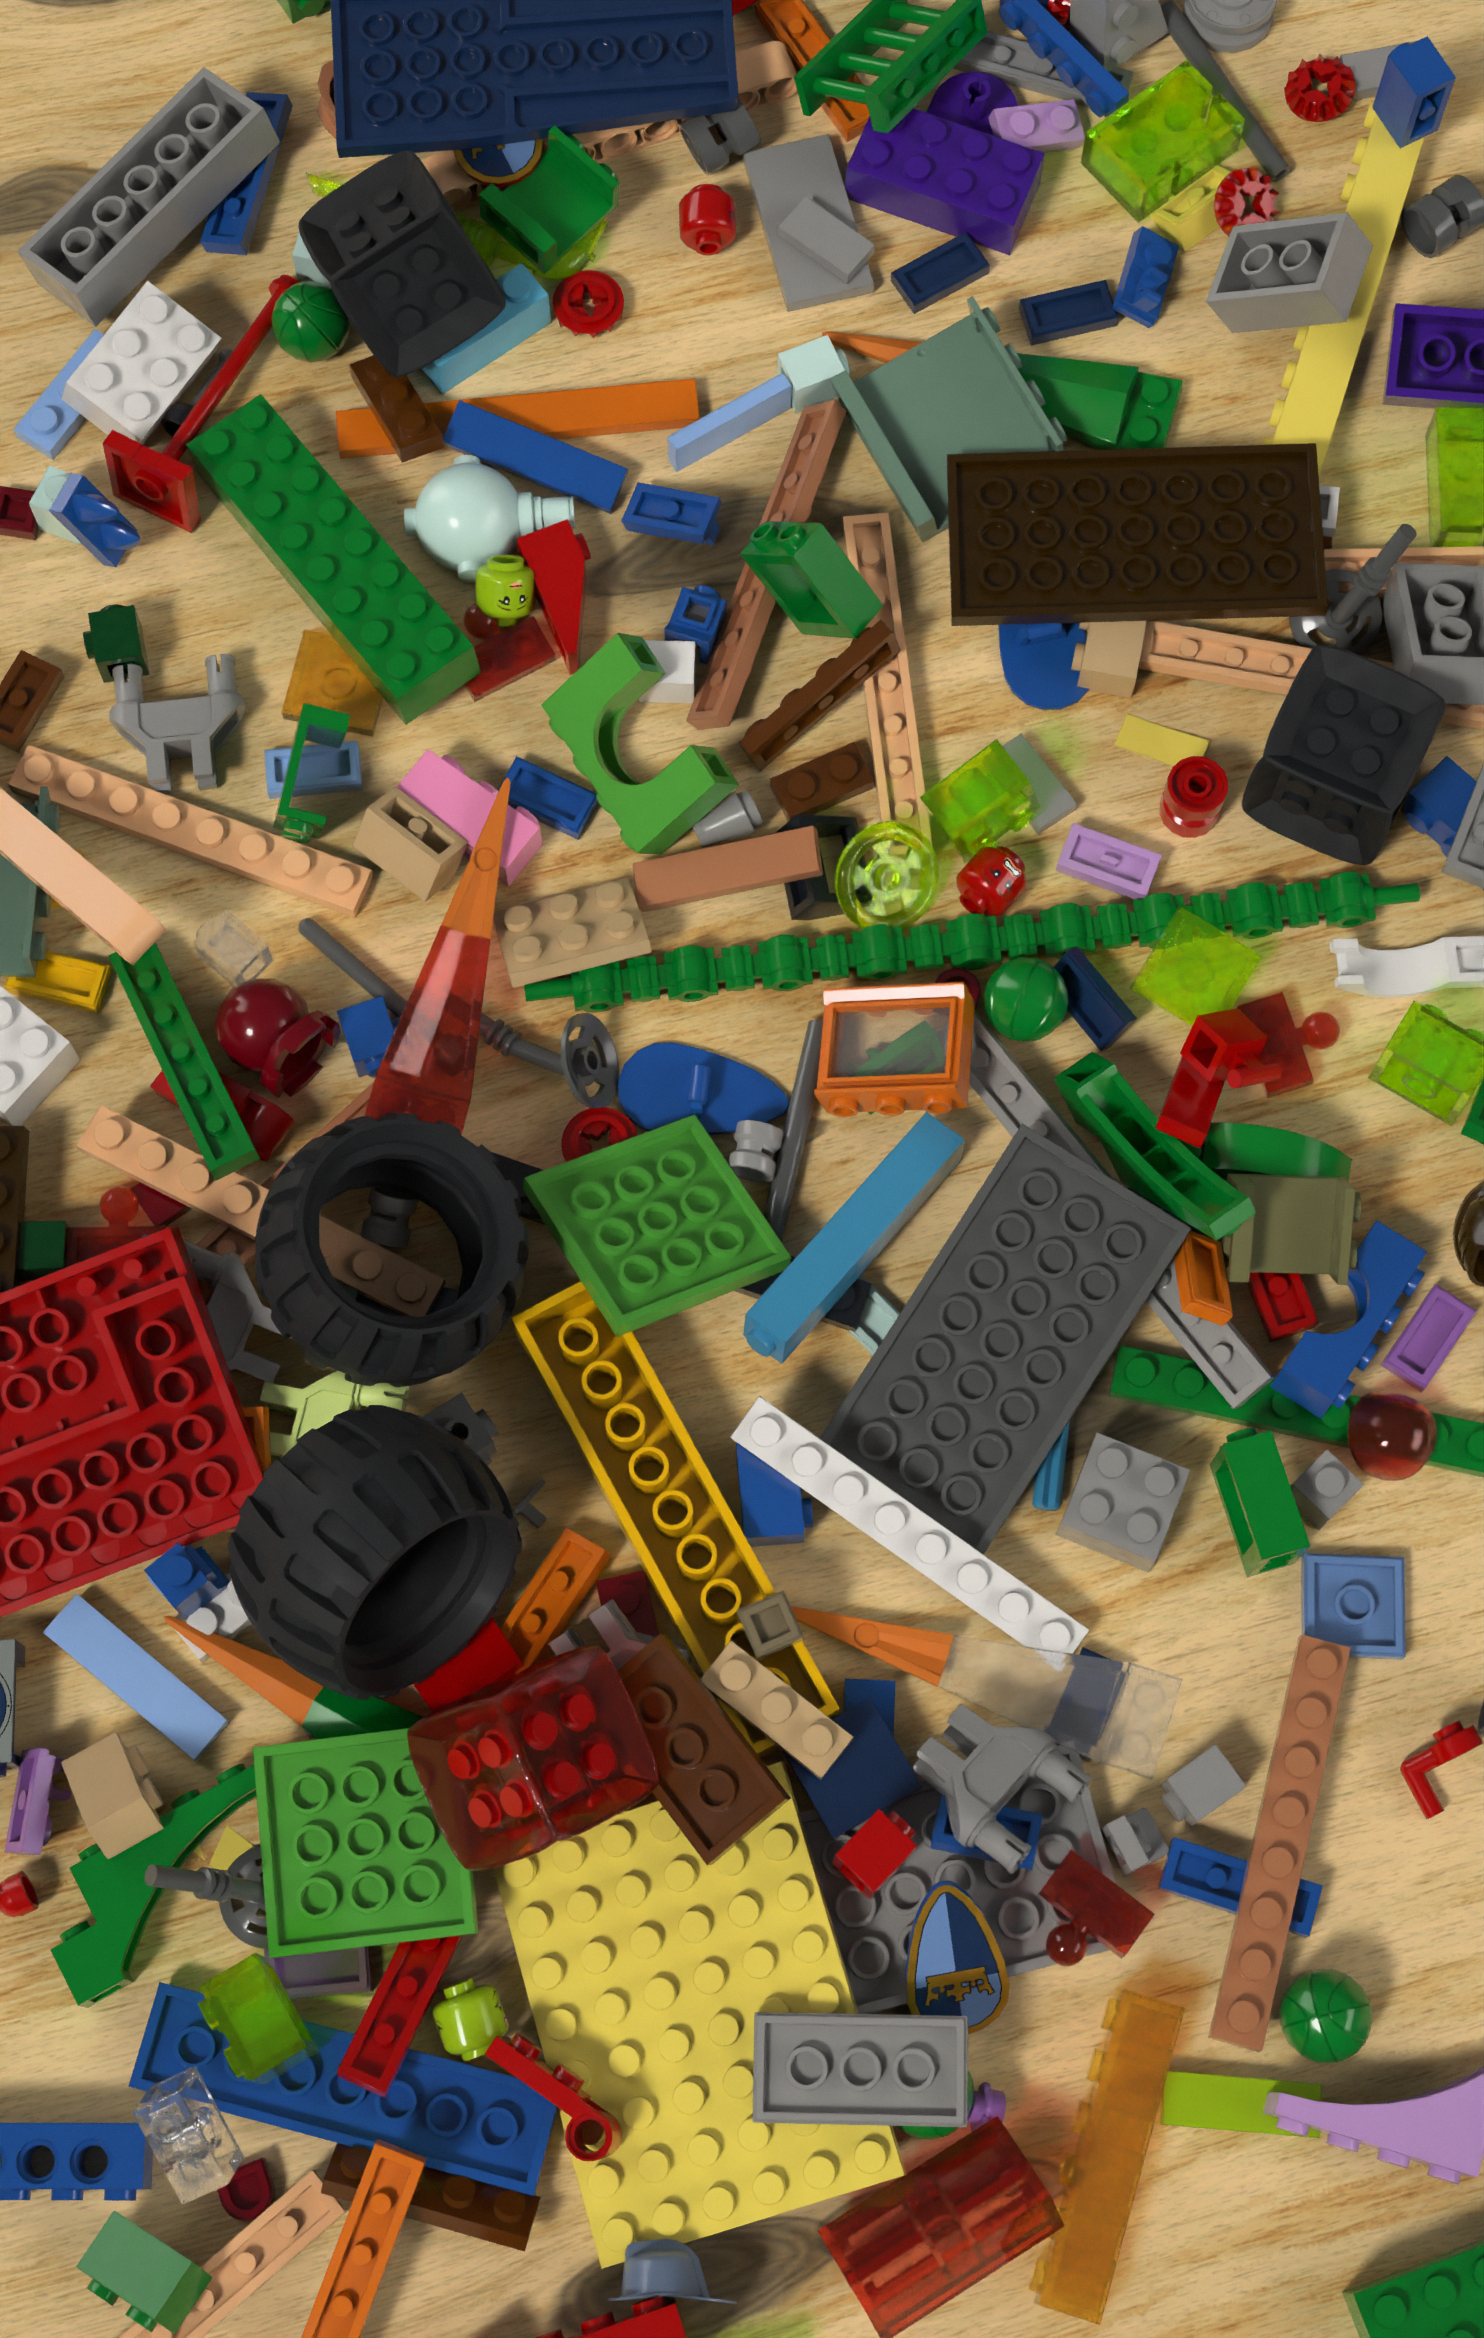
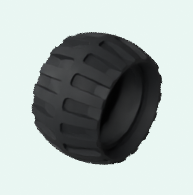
M387 1113L378 1120H374L370 1116L354 1118L336 1125L322 1136L312 1139L289 1160L273 1182L263 1203L256 1229L255 1271L260 1294L269 1301L272 1309L271 1320L284 1339L292 1337L306 1351L304 1358L319 1369L323 1370L329 1366L345 1373L346 1381L365 1386L389 1383L394 1387H405L425 1383L433 1378L451 1373L475 1358L495 1339L510 1318L524 1285V1270L529 1255L528 1229L524 1221H519L522 1203L513 1182L510 1179L505 1181L496 1167L497 1159L482 1144L477 1147L461 1136L459 1128L441 1120L434 1124L418 1120V1115L412 1113ZM381 1186L410 1193L437 1211L456 1238L463 1270L457 1301L452 1306L422 1317L390 1316L357 1302L332 1277L320 1249L319 1214L323 1205L348 1190Z
M369 1405L367 1410H347L335 1415L332 1421L320 1428H312L297 1439V1444L280 1460L276 1459L264 1472V1478L253 1494L247 1496L239 1511L240 1519L236 1530L230 1534L228 1552L232 1562L228 1568L235 1592L248 1619L266 1644L286 1664L300 1674L327 1689L359 1700H368L370 1696L388 1698L397 1695L401 1689L427 1680L435 1674V1670L450 1658H455L469 1645L468 1641L483 1624L486 1625L498 1609L496 1607L505 1590L510 1588L515 1577L516 1570L514 1567L516 1559L522 1551V1538L518 1530L519 1523L503 1487L485 1462L467 1444L445 1428L421 1416L383 1405Z

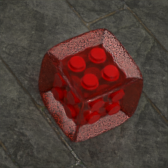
M599 1646L579 1647L534 1664L511 1679L487 1685L433 1711L417 1721L407 1731L412 1762L436 1821L455 1857L465 1869L470 1871L488 1870L537 1854L557 1841L582 1834L642 1801L659 1785L657 1765L641 1721L619 1673Z

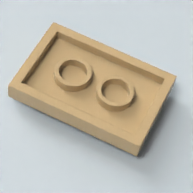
M629 878L606 882L601 885L559 894L523 905L512 906L495 911L493 915L495 930L512 988L651 953L649 937Z

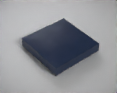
M870 1697L831 1719L852 1735L853 1740L821 1780L785 1751L781 1750L833 1840L869 1820L878 1809L884 1811L922 1788V1784Z

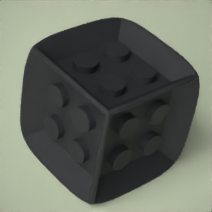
M410 150L393 154L362 171L319 200L299 221L300 236L316 267L330 282L340 306L367 347L384 369L395 378L411 374L439 359L484 329L505 308L506 303L503 292L490 269L467 237L456 214L420 158Z
M1316 645L1312 648L1296 675L1270 730L1263 757L1257 762L1250 775L1242 798L1243 811L1266 828L1320 853L1352 864H1371L1377 857L1405 794L1422 763L1445 710L1444 699L1419 681L1368 658L1337 647Z

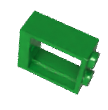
M765 522L753 531L750 536V543L740 553L801 634L856 639L884 606L822 523Z
M1247 1428L1226 1436L1228 1443H1224L1219 1447V1451L1209 1465L1246 1576L1251 1577L1295 1564L1310 1547V1543L1272 1431L1257 1434L1255 1428Z

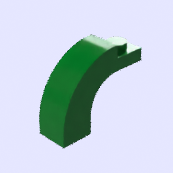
M1216 1122L1210 1124L1201 1148L1178 1139L1191 1153L1226 1182L1227 1174L1345 1177L1349 1181L1352 1161L1350 1157L1322 1141L1283 1129L1244 1123Z

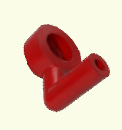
M1459 1720L1433 1733L1436 1744L1402 1762L1400 1766L1401 1774L1426 1820L1445 1810L1425 1773L1482 1745L1483 1741L1474 1725L1464 1729Z

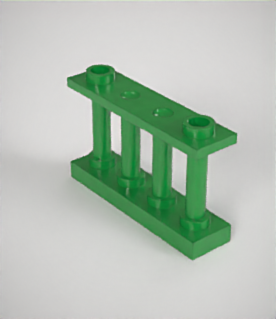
M872 0L794 76L803 115L811 116L830 97L861 103L868 107L873 130L888 134L988 33L982 1L956 0L946 11L908 4L907 0ZM906 22L929 27L921 36L898 31ZM881 47L904 51L896 61L872 56ZM855 72L878 76L870 86L847 82Z

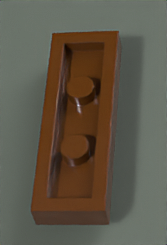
M374 355L349 364L354 383L402 463L444 448L441 431L407 375L398 378L393 377L384 369Z

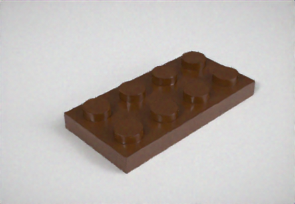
M659 1634L590 1693L596 1703V1718L706 1865H712L791 1799L666 1634Z

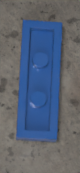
M1173 1837L1157 1889L1236 1915L1248 1861ZM1300 1878L1289 1927L1290 1933L1305 1938L1310 1936L1322 1885Z

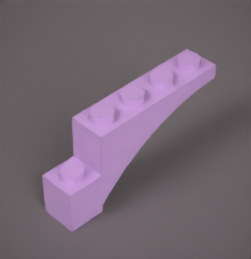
M1484 2066L1444 2087L1410 2098L1376 2104L1320 2102L1281 2092H1268L1263 2114L1278 2118L1276 2125L1278 2129L1307 2137L1309 2128L1327 2133L1326 2143L1329 2145L1358 2152L1359 2144L1379 2150L1377 2160L1403 2168H1408L1410 2160L1429 2165L1428 2176L1459 2184L1461 2176H1479L1483 2159Z

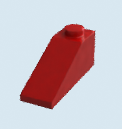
M567 519L516 538L518 556L524 559V564L534 573L535 597L570 675H572L579 669L587 581L585 561L591 559V555L583 534L574 535Z

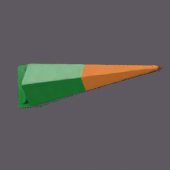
M830 331L822 332L823 336H829L834 346L884 363L893 360L922 343ZM1017 353L1023 365L1018 371L1026 383L1030 380L1035 382L1045 401V404L1041 406L1048 420L1056 417L1067 436L1097 450L1166 447L1182 393V380L1139 372V367Z
M164 1616L168 1625L317 1739L439 1724L436 1721L373 1696H370L368 1700H359L339 1694L300 1674L281 1659L215 1633L206 1635L183 1620L173 1616ZM460 1731L461 1738L464 1736H471ZM512 1755L507 1767L491 1768L485 1764L476 1778L464 1779L471 1853L491 1865L494 1853L500 1851L508 1836L505 1833L513 1828L518 1817H512L505 1813L498 1826L482 1828L472 1820L468 1806L470 1800L473 1799L481 1786L492 1784L502 1790L519 1766L528 1765ZM537 1770V1772L542 1777L543 1774L539 1770Z

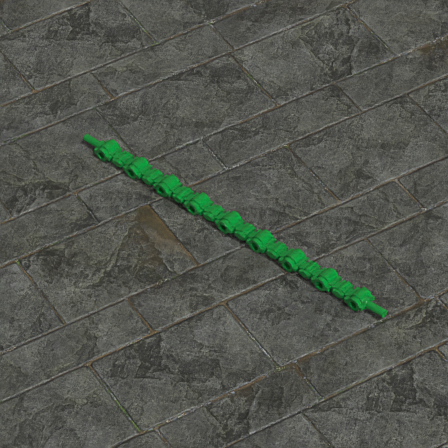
M1343 872L1330 878L1320 879V891H1314L1312 882H1299L1292 885H1284V895H1278L1276 884L1266 885L1261 882H1253L1241 885L1236 889L1226 890L1227 901L1221 902L1219 893H1203L1191 896V905L1189 906L1184 905L1183 895L1173 896L1170 893H1156L1143 899L1133 900L1134 912H1127L1126 903H1112L1105 906H1097V916H1091L1089 905L1080 906L1074 903H1065L1051 907L1049 910L1039 911L1040 922L1033 923L1032 914H1015L1004 917V926L997 927L995 916L986 917L983 914H968L955 920L946 921V933H939L938 924H924L910 927V937H903L901 926L892 927L886 924H878L865 927L861 931H853V943L845 944L844 935H827L816 938V947L809 948L807 937L798 938L794 935H780L764 942H758L759 954H751L750 945H737L721 948L722 958L714 959L713 947L683 946L673 950V952L663 953L664 964L656 965L655 956H639L627 959L628 968L620 969L619 961L573 972L571 973V978L526 984L524 989L526 1002L574 997L575 1011L584 1010L597 1013L611 1010L615 1006H624L623 994L631 993L632 1002H649L660 999L659 990L667 989L669 1000L678 999L683 1002H695L706 999L709 996L718 995L717 983L724 982L726 984V992L755 989L754 979L762 978L763 990L792 991L804 985L813 984V972H820L821 981H836L849 978V968H856L858 979L867 978L872 981H882L894 978L899 974H907L906 962L914 961L915 970H932L942 968L944 966L943 958L950 957L952 968L979 970L992 964L1001 963V951H1008L1009 960L1020 957H1037V947H1044L1046 958L1055 957L1061 959L1068 950L1078 947L1084 955L1086 953H1095V941L1098 940L1102 941L1103 949L1131 946V937L1134 936L1138 937L1139 947L1149 946L1152 949H1166L1179 943L1189 942V930H1195L1196 939H1210L1217 936H1225V926H1231L1233 937L1242 936L1248 939L1268 936L1273 932H1282V920L1288 919L1290 928H1306L1318 925V916L1321 915L1325 916L1326 926L1336 925L1338 928H1352L1366 922L1375 921V906L1419 902L1420 890L1418 883L1372 888V885L1369 883L1368 874L1360 875L1357 872Z

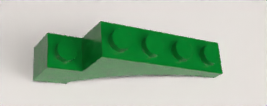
M1091 1052L1054 1077L1076 1124L1099 1137L1121 1183L1216 1241L1223 1236L1236 1232L1244 1221L1257 1213L1247 1195L1231 1186L1209 1169L1177 1138L1155 1128L1158 1118L1118 1072L1114 1063Z
M243 1763L238 1764L217 1776L216 1779L219 1784L200 1794L198 1789H194L179 1796L171 1802L173 1810L159 1817L164 1829L109 1860L97 1843L86 1848L78 1855L81 1861L69 1869L97 1923L90 1926L89 1922L85 1921L71 1927L60 1935L63 1943L50 1949L78 2006L89 2008L134 1982L129 1972L147 1921L165 1888L148 1886L145 1883L147 1867L154 1864L180 1868L191 1853L215 1828L240 1807L256 1798L254 1765L246 1769Z

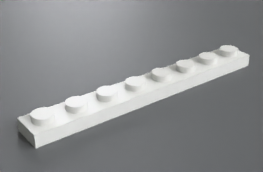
M758 1396L730 1436L734 1441L1059 1671L1062 1670L1088 1633L1089 1629L761 1396Z

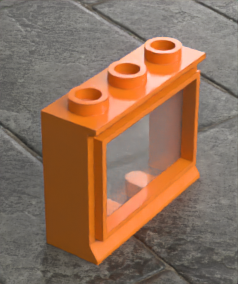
M964 982L824 989L825 1006L817 1089H814V1095L827 1113L838 1117H853L858 1112H878L883 1115L897 1116L903 1114L906 1110H925L933 1114H946L952 1109L967 1108L975 1002Z

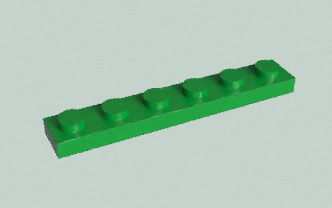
M156 942L133 966L116 952L108 955L214 1179L217 1181L259 1160L260 1157Z

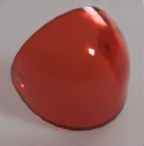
M1385 1392L1368 1393L1359 1399L1351 1412L1348 1424V1441L1351 1454L1360 1469L1375 1478L1386 1481H1398L1413 1476L1428 1462L1436 1443L1437 1428L1431 1411L1424 1404L1409 1396Z

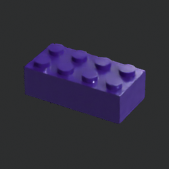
M1396 303L1392 315L1382 405L1484 413V310Z

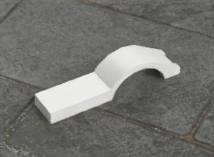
M1484 936L1442 937L1432 943L1400 950L1367 949L1358 944V939H1333L1329 943L1330 952L1336 954L1339 975L1334 979L1336 989L1369 997L1400 998L1431 993L1444 988L1484 987Z

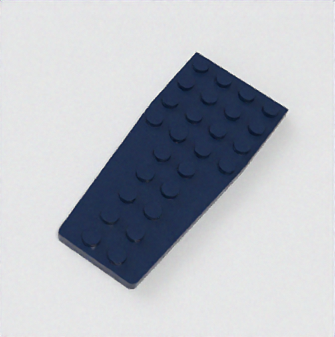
M331 0L336 144L339 158L390 155L405 150L419 153L475 149L548 138V130L554 125L565 135L730 112L734 111L739 104L731 0Z

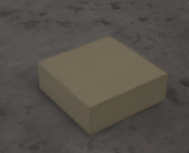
M784 1590L736 1611L756 1660L804 1640Z

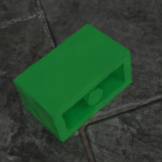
M116 2211L112 2212L76 2266L92 2278L87 2286L88 2290L112 2306L119 2297L129 2303L131 2306L125 2315L150 2332H153L159 2323L173 2334H176L212 2279V2276L191 2260Z

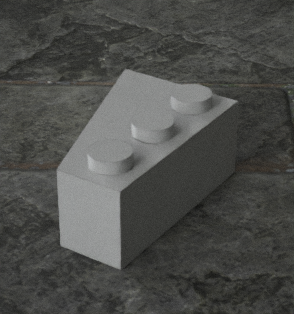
M1071 0L1070 34L1107 71L1127 62L1133 55L1169 33L1159 0Z

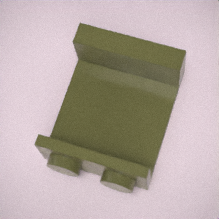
M1227 1174V1183L1247 1195L1257 1212L1244 1221L1236 1232L1223 1236L1222 1250L1229 1282H1249L1250 1272L1329 1274L1337 1285L1348 1284L1349 1270H1354L1357 1263V1245L1355 1240H1351L1353 1222H1358L1361 1216V1196L1359 1192H1355L1356 1188L1345 1177Z

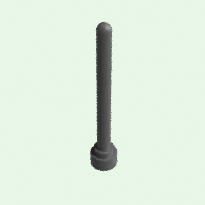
M305 918L300 921L298 925L300 934L374 998L383 996L386 1008L397 1018L400 1017V1020L434 1049L433 1055L437 1058V1065L450 1077L455 1078L470 1066L476 1057L477 1048L463 1036L455 1037L453 1034L446 1035L313 919Z

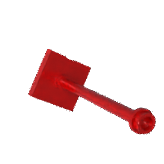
M281 275L269 285L271 298L161 454L114 430L109 433L103 442V448L113 496L193 533L201 521L192 467L179 462V460L187 450L186 444L197 436L272 329L271 319L275 303L284 290L299 283L296 279L289 275Z

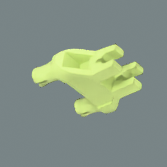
M341 1371L331 1373L304 1389L264 1382L259 1401L264 1403V1406L269 1407L271 1411L296 1416L291 1436L270 1432L271 1459L280 1460L297 1444V1439L312 1428L318 1429L332 1421L335 1415L344 1411H356L361 1406L368 1407L369 1405H383L405 1411L406 1404H404V1400L408 1401L410 1386L394 1387L389 1383H377L374 1386L360 1385L346 1381L345 1373Z

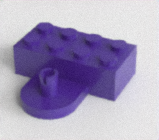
M966 72L955 75L943 82L936 90L926 112L913 108L888 134L874 131L869 116L846 168L845 190L848 200L955 237L967 232L975 244L1010 255L1039 188L1045 153L993 136L988 117L993 109L1018 106L1016 97L1012 90L997 77L981 72Z

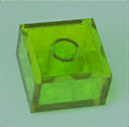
M997 739L920 796L932 822L964 864L969 862L980 849L984 847L996 848L998 845L996 840L1011 829L1013 832H1017L1025 828L1036 817L1035 811L1040 808L1031 782Z
M1413 1001L1368 1078L1452 1126L1484 1077V1034L1474 1029L1461 1028L1449 1021L1447 1015L1433 1005H1421Z
M254 1953L199 1986L205 1999L198 2002V2006L213 2031L218 2029L220 2033H224L230 2046L224 2049L223 2052L238 2079L244 2077L245 2080L249 2079L250 2082L265 2085L319 2052L268 1958Z

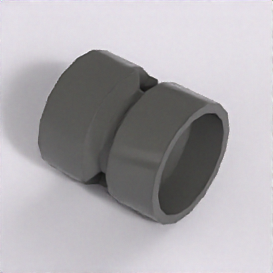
M740 100L738 107L734 111L690 117L678 124L680 133L689 151L702 171L708 176L728 164L731 153L741 156L761 143L755 124ZM714 126L724 141L720 145H717L709 131Z
M1454 175L1434 188L1431 194H1425L1402 210L1401 224L1404 233L1418 253L1424 257L1433 258L1454 245L1457 238L1462 239L1484 225V199L1477 187L1469 179L1462 175Z

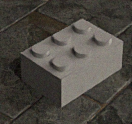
M1348 212L1233 226L1206 302L1232 333L1347 322L1373 245Z
M1396 562L1392 567V576L1388 580L1381 603L1394 670L1429 687L1444 699L1445 704L1484 705V566Z

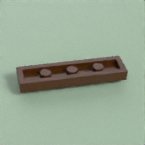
M880 620L872 628L867 627L863 629L858 637L852 640L851 646L837 658H830L825 661L816 671L814 678L801 689L797 688L789 692L781 701L778 709L766 719L754 722L747 729L744 738L739 741V744L747 758L759 771H762L901 651L893 632L887 625Z
M337 2143L323 2179L321 2193L353 2202L371 2152L363 2147H351ZM424 2166L405 2217L525 2252L541 2197Z

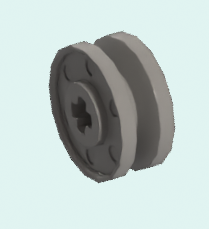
M1184 0L1183 15L1207 48L1216 52L1236 53L1251 49L1265 39L1273 23L1277 0Z

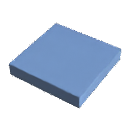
M1304 1553L1301 1556L1302 1634L1351 1647L1350 1658L1404 1659V1557Z

